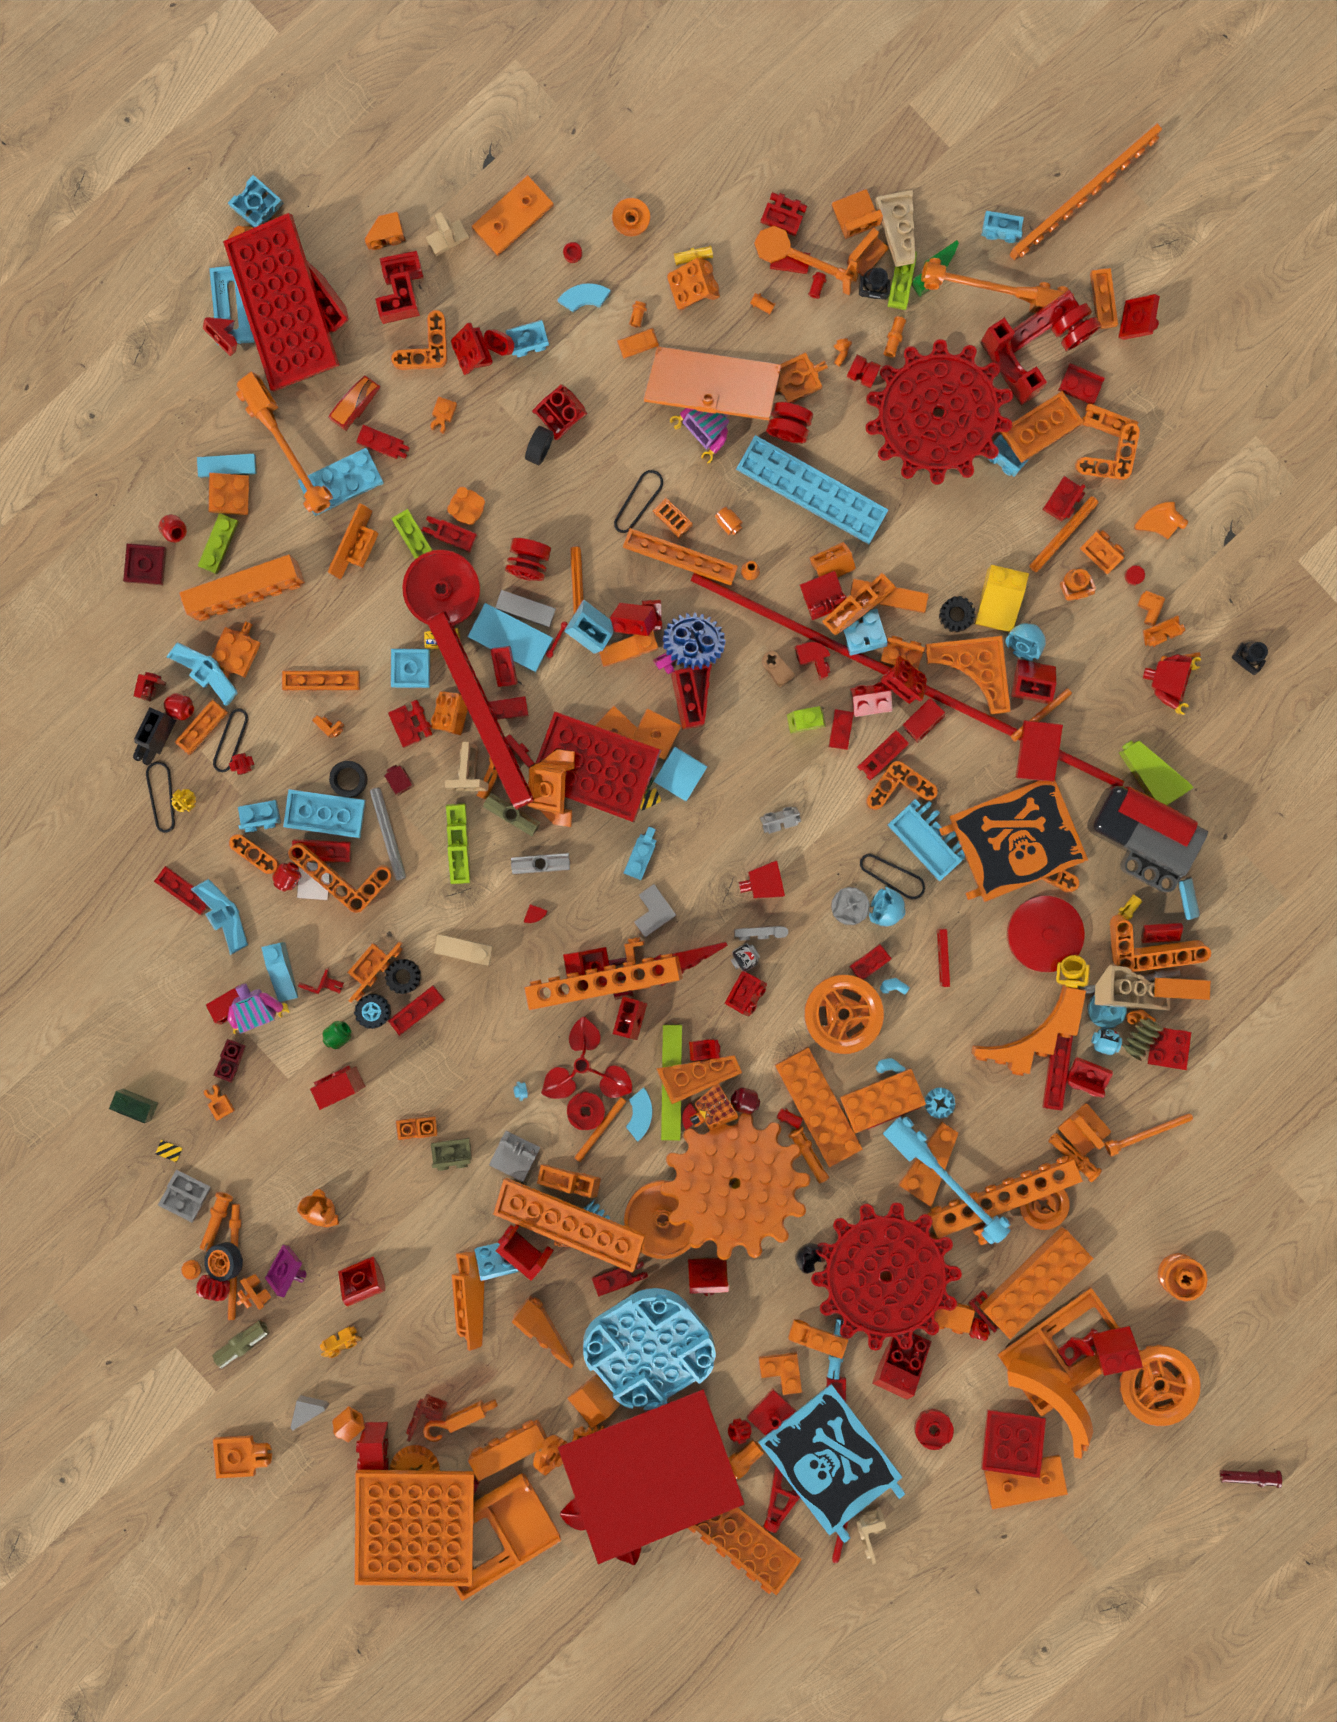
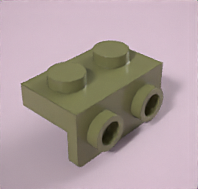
M470 1138L431 1143L432 1168H437L438 1171L448 1170L449 1166L455 1165L457 1168H465L473 1161Z

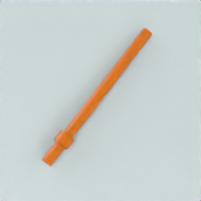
M232 1204V1217L229 1220V1228H231L230 1243L238 1247L239 1228H241V1219H239L240 1204ZM237 1276L229 1279L231 1284L228 1294V1320H235Z

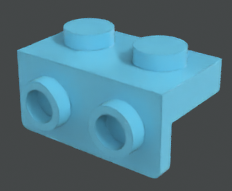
M986 211L981 236L989 240L1002 239L1007 243L1019 242L1023 233L1024 217Z
M542 320L505 330L506 334L514 341L513 356L522 357L527 355L528 351L535 350V352L545 350L546 346H549Z
M1000 434L993 442L999 450L998 456L995 459L988 460L993 464L997 463L1001 466L1002 471L1008 476L1012 475L1015 477L1029 459L1021 463Z

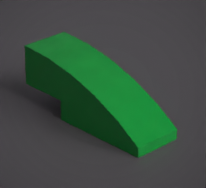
M957 240L931 258L940 259L941 265H945L947 270L959 242ZM922 273L915 277L911 284L919 297L929 291V289L924 287V282L921 281Z

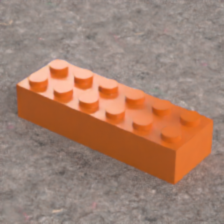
M288 554L179 592L186 614L195 620L206 621L210 619L211 615L228 613V609L234 607L235 609L245 607L246 603L263 601L266 596H278L283 593V590L298 589L305 582L298 561Z
M1060 1227L979 1307L1011 1339L1094 1258L1066 1229Z

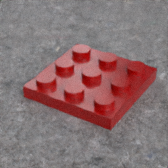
M987 1409L981 1469L1040 1478L1046 1418Z

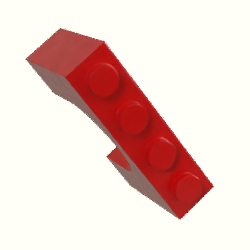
M1004 317L987 329L980 343L992 362L1000 366V374L1022 406L1038 396L1047 384V381L1037 366L1027 372L1020 365L1011 347V340L1015 332Z

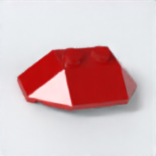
M307 261L329 332H336L349 320L347 308L326 278Z

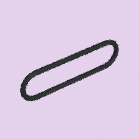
M235 709L229 715L213 759V766L218 772L223 773L230 769L229 765L226 769H219L216 766V760L233 714L235 712H242L245 715V721L232 756L236 755L248 722V715L242 709Z

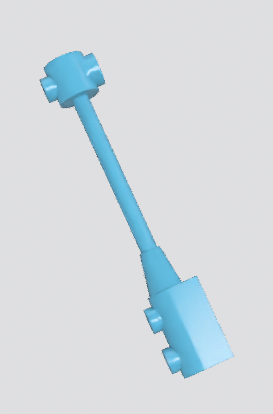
M899 1116L885 1129L883 1135L909 1162L915 1157L928 1167L932 1168L986 1223L981 1234L988 1243L993 1244L1002 1241L1011 1231L1008 1228L1011 1225L1004 1216L999 1218L996 1215L991 1218L937 1163L938 1161L925 1142L928 1139L927 1136L920 1130L916 1133L911 1128L914 1123L907 1116L905 1118Z

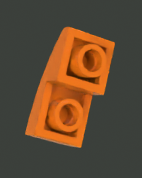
M435 1116L396 1120L398 1140L437 1136Z

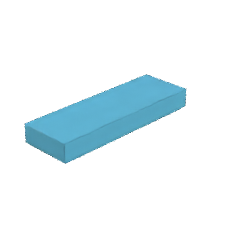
M241 454L197 457L198 477H209V473L257 474L256 455Z

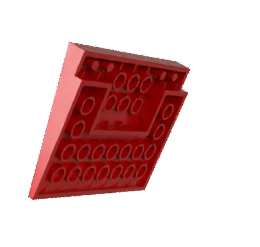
M704 1389L558 1447L598 1565L745 1505Z

